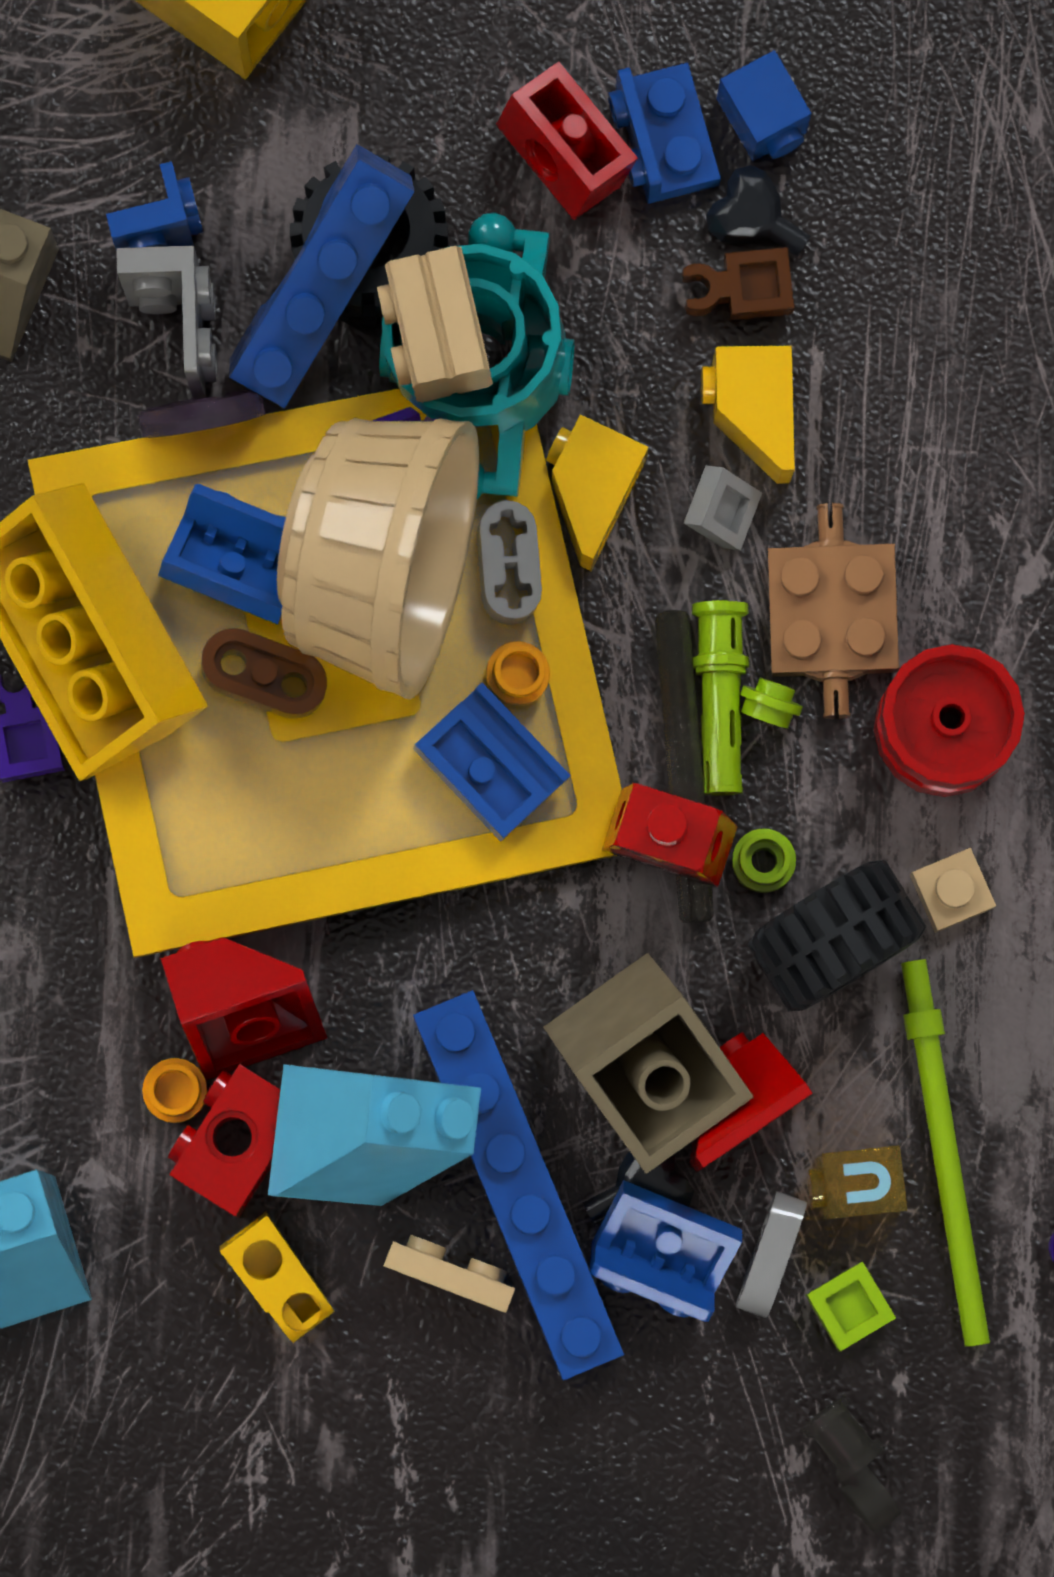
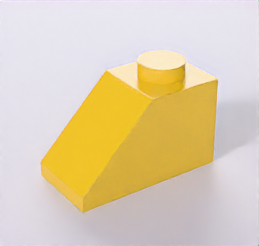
M716 346L712 366H702L701 368L702 404H713V423L777 484H790L795 470L792 346Z
M580 414L572 431L561 427L549 450L546 461L555 465L552 470L551 485L581 567L592 572L646 463L649 447Z

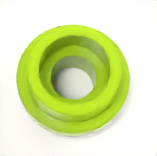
M759 678L756 688L743 685L740 693L741 696L745 697L741 709L742 713L787 729L790 726L793 715L800 716L803 706L792 701L795 693L794 689L764 678Z
M765 828L756 829L745 834L736 844L732 855V867L735 876L743 886L755 892L769 893L782 888L790 880L796 867V854L791 842L780 832ZM760 850L770 852L775 858V868L767 873L757 871L752 865V855Z

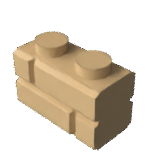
M452 246L427 252L423 256L413 255L392 260L385 264L389 284L377 286L385 325L398 322L403 345L391 348L399 386L412 383L416 401L423 403L449 397L453 393L462 394L488 388L492 385L490 367L462 247Z

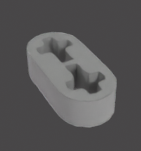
M505 500L494 503L486 509L478 525L477 548L481 597L484 609L492 619L499 623L514 625L522 623L532 616L541 600L542 585L537 526L534 516L524 505L515 501ZM501 517L510 518V524L513 528H522L523 534L517 535L513 542V556H504L501 536L491 535L490 530L497 528ZM505 569H514L516 588L527 590L529 595L521 598L517 609L508 608L506 598H496L495 592L502 590L505 584Z
M779 1191L774 1193L738 1294L736 1308L763 1318L768 1317L803 1220L807 1205L806 1201Z

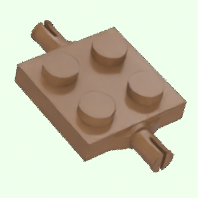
M828 503L816 506L818 511L819 542H813L804 547L768 548L772 677L805 676L823 682V718L835 719V694H838L839 719L851 717V713H849L848 681H852L865 674L897 673L899 671L895 544L859 545L847 540L844 541V505L839 503H832V528H829Z

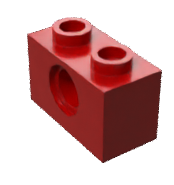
M559 61L510 96L496 124L573 220L620 188L638 159Z
M241 1064L238 1065L233 1075L223 1070L203 1100V1104L211 1109L200 1127L196 1130L188 1125L172 1147L168 1159L176 1164L169 1175L233 1216L240 1218L271 1169L280 1089ZM232 1120H240L247 1123L252 1134L250 1146L244 1153L238 1156L222 1154L216 1142L217 1133L221 1126Z

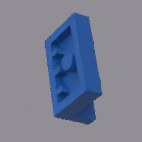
M684 63L637 76H632L630 67L617 70L616 90L608 92V102L616 129L626 127L632 146L631 150L638 157L628 174L632 187L642 185L647 204L719 186L721 177L689 64Z

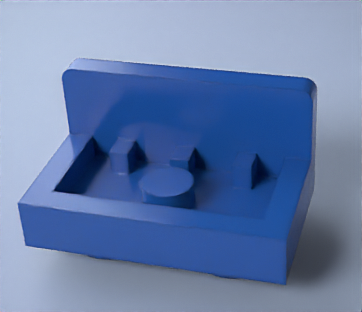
M172 161L160 164L168 199L106 214L116 252L117 248L194 246L192 235L203 233L190 178L177 180Z
M195 484L189 496L182 520L162 560L158 576L278 624L282 616V604L279 601L277 591V568L286 517L272 514L240 501L228 493L216 491L201 484Z
M623 1180L592 1240L590 1273L592 1276L599 1278L605 1286L616 1292H633L657 1302L664 1310L675 1316H691L703 1322H709L715 1311V1292L742 1243V1229Z

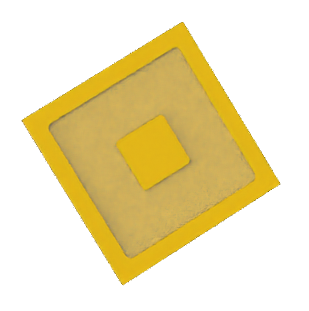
M393 389L258 415L248 420L244 419L245 421L237 419L221 424L216 423L218 425H206L209 427L201 426L198 429L196 427L190 428L191 430L185 429L164 433L168 434L167 436L154 435L28 460L34 495L80 483L85 484L208 704L207 708L169 736L94 775L133 958L180 949L184 945L195 941L209 942L221 937L226 939L617 856L602 851L622 787L537 424L525 431L518 497L483 493L476 500L468 555L452 618L436 663L421 691L410 700L405 699L395 693L379 690L373 683L315 657L326 672L327 690L321 705L313 713L297 719L285 718L222 695L207 684L201 671V658L205 644L214 634L228 628L243 629L298 649L290 645L285 638L282 616L279 623L275 624L159 577L158 573L162 560L182 520L189 496L195 484H201L213 490L228 493L240 501L272 514L286 517L295 486L305 464L315 454L321 440L326 436V432L334 423L350 421L354 418L372 421L408 407H412L420 413L421 421L425 420V413L402 395L400 389ZM498 425L476 426L479 462L483 465L485 471L496 472L499 444ZM505 500L515 501L524 505L534 516L537 526L542 585L541 600L532 616L524 622L514 625L499 623L492 619L484 609L481 597L477 547L478 525L486 509L494 503ZM501 517L497 528L490 530L491 535L501 536L504 556H513V542L517 535L523 534L522 528H513L510 518ZM505 569V584L502 590L495 592L496 598H506L508 608L517 609L521 598L529 595L527 590L517 589L514 569ZM519 641L537 647L544 654L550 668V679L546 690L536 701L523 706H513L503 703V705L571 776L500 842L413 750V747L482 682L489 689L486 681V666L491 655L500 646ZM228 655L222 659L221 667L226 673L237 675L244 671L245 662L237 655ZM297 677L286 678L281 684L283 692L290 697H299L306 691L304 682Z

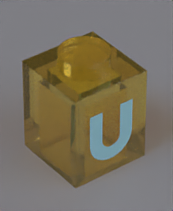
M900 1145L822 1153L817 1156L818 1168L808 1169L807 1171L811 1207H822L824 1221L907 1211Z

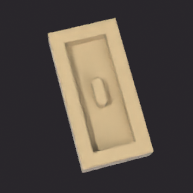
M410 1235L406 1246L392 1242L384 1267L503 1313L507 1312L515 1288L503 1284L507 1271L473 1258L470 1259L467 1270L443 1261L447 1248Z

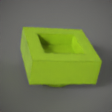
M859 1262L805 1294L838 1351L844 1350L896 1319L863 1262Z

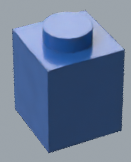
M775 50L720 79L717 101L752 161L768 153L773 159L779 158L803 143V135L807 133L812 113Z

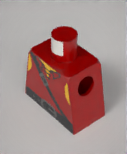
M632 783L621 790L602 851L718 888L738 826L719 809L641 784Z

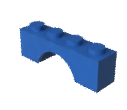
M355 145L326 194L317 219L297 258L273 295L260 306L229 360V378L285 409L414 194L411 175L360 145Z

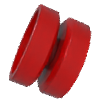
M950 644L926 649L901 666L878 702L874 733L879 755L895 778L919 793L949 797L972 792L994 777L999 769L1005 765L1020 742L1025 712L1019 687L1002 663L980 649ZM947 712H950L956 716L958 722L954 729H949L941 723L939 716L943 718Z

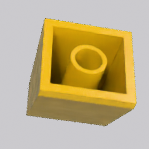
M307 0L134 1L246 80Z

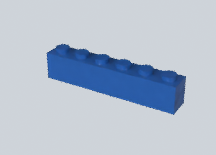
M472 990L414 1014V1022L439 1082L481 1088L474 1153L470 1158L561 1379L566 1380L623 1356V1350L474 991Z

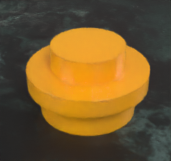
M516 641L500 646L491 655L486 666V681L490 691L500 701L508 705L523 706L536 701L546 690L550 679V668L546 657L537 647L526 642Z
M180 1058L166 1059L154 1065L147 1073L142 1088L143 1099L148 1110L158 1119L169 1123H181L195 1117L203 1108V1100L208 1092L206 1079L200 1069L193 1063Z

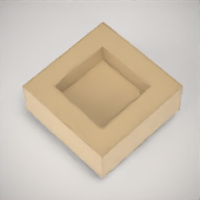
M971 848L910 874L935 933L996 907Z

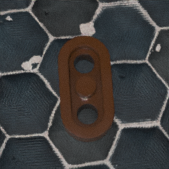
M228 628L214 634L207 641L202 652L201 671L203 677L213 690L222 695L291 719L310 715L321 705L327 690V676L323 666L315 657L302 654L298 649L243 629ZM228 655H237L245 662V669L240 674L230 675L222 669V659ZM297 677L304 682L306 691L299 697H290L283 692L282 682L286 678Z

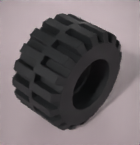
M376 154L390 163V156ZM336 161L324 167L325 178L322 181L312 176L304 186L306 197L304 199H296L292 210L294 223H290V242L294 261L317 219L326 194L341 171ZM402 161L399 169L412 176L415 192L396 222L407 235V244L396 259L413 255L423 256L427 252L448 247V224H446L445 208L441 198L435 199L434 186L426 177L418 181L415 178V168ZM385 265L367 270L339 317V321L351 324L352 318L355 316L363 318L364 327H377V318L383 317L377 286L389 284Z
M878 860L867 862L851 870L770 920L755 932L748 943V947L788 1012L801 1011L829 997L911 946L920 939L927 926L887 861Z

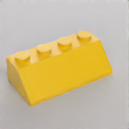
M84 483L32 495L0 522V639L79 782L89 779L169 736L208 707L207 702Z

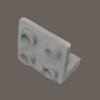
M194 246L117 248V274L129 306H139V311L146 314H168L175 312L177 305H182L184 373L193 400H206V382H217L216 345L212 344L211 328H204V321H215L216 318L214 283H211L209 266H199Z

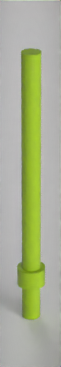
M926 959L901 963L909 1010L908 1014L903 1015L907 1040H914L964 1346L990 1343L939 1039L940 1035H945L941 1009H934Z

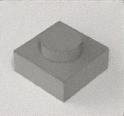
M705 465L684 524L722 548L741 551L762 492L723 467Z

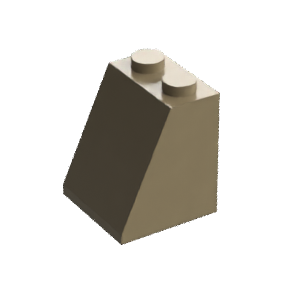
M648 952L543 1027L573 1073L646 1174L754 1097L684 996Z

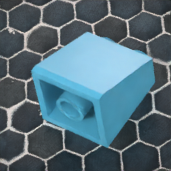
M284 1064L268 1195L383 1206L474 1153L481 1088Z
M34 1170L0 1181V1329L92 1300L56 1177L40 1170Z

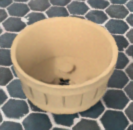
M354 418L350 421H339L329 428L315 454L307 461L299 476L289 504L281 538L277 568V591L279 601L282 604L281 612L284 635L290 645L297 647L302 654L318 657L373 683L379 690L392 692L409 700L421 691L436 663L449 628L471 540L479 480V444L477 431L473 423L470 421H451L441 418L434 421H368Z

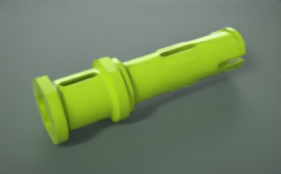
M728 600L697 602L692 604V615L698 618V655L692 658V668L696 669V675L702 676V794L711 796L742 794L740 686L741 675L746 674V669L749 668V657L743 655L742 617L748 615V603Z

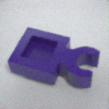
M0 672V703L6 709V714L0 715V780L4 783L65 771L62 750L39 708H35L34 699L27 686L25 685L19 692H8L5 690L4 679Z

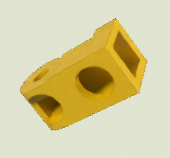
M266 1211L219 1246L221 1254L266 1313H270L292 1343L296 1342L335 1312Z

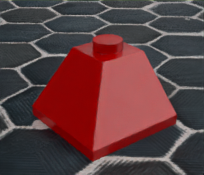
M224 937L209 942H191L181 947L177 953L161 958L181 1025L206 1080L219 1076L223 1070L227 1073L235 1071L239 1064L246 1067L327 1039L323 1023L302 969Z
M741 1032L719 1047L754 1097L693 1140L689 1163L696 1173L813 1094L806 1082L764 1033L749 1041L744 1032Z

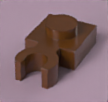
M787 247L725 253V271L716 272L712 267L701 263L688 265L682 270L683 283L702 282L706 285L709 292L703 298L686 300L685 311L688 315H706L712 312L718 304L729 303L730 320L793 314L794 299Z

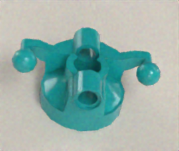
M488 213L480 216L470 226L467 235L468 245H460L458 247H462L481 333L492 336L500 344H505V340H512L511 351L500 364L490 368L493 384L488 388L462 394L453 393L449 397L423 403L417 402L412 383L399 386L391 348L403 345L398 322L385 325L384 317L382 319L379 359L380 376L389 378V382L397 383L402 395L429 418L470 421L475 427L498 425L496 472L485 471L483 465L479 462L477 499L483 493L518 497L525 431L533 428L557 401L559 395L569 396L575 352V340L566 338L560 318L559 305L545 281L550 232L515 229L513 223L505 216L497 213ZM513 251L523 252V256H522V258H521V257H519L516 253H512V252H513Z

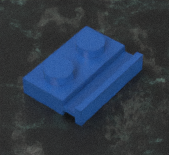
M483 682L413 747V750L500 842L571 776Z

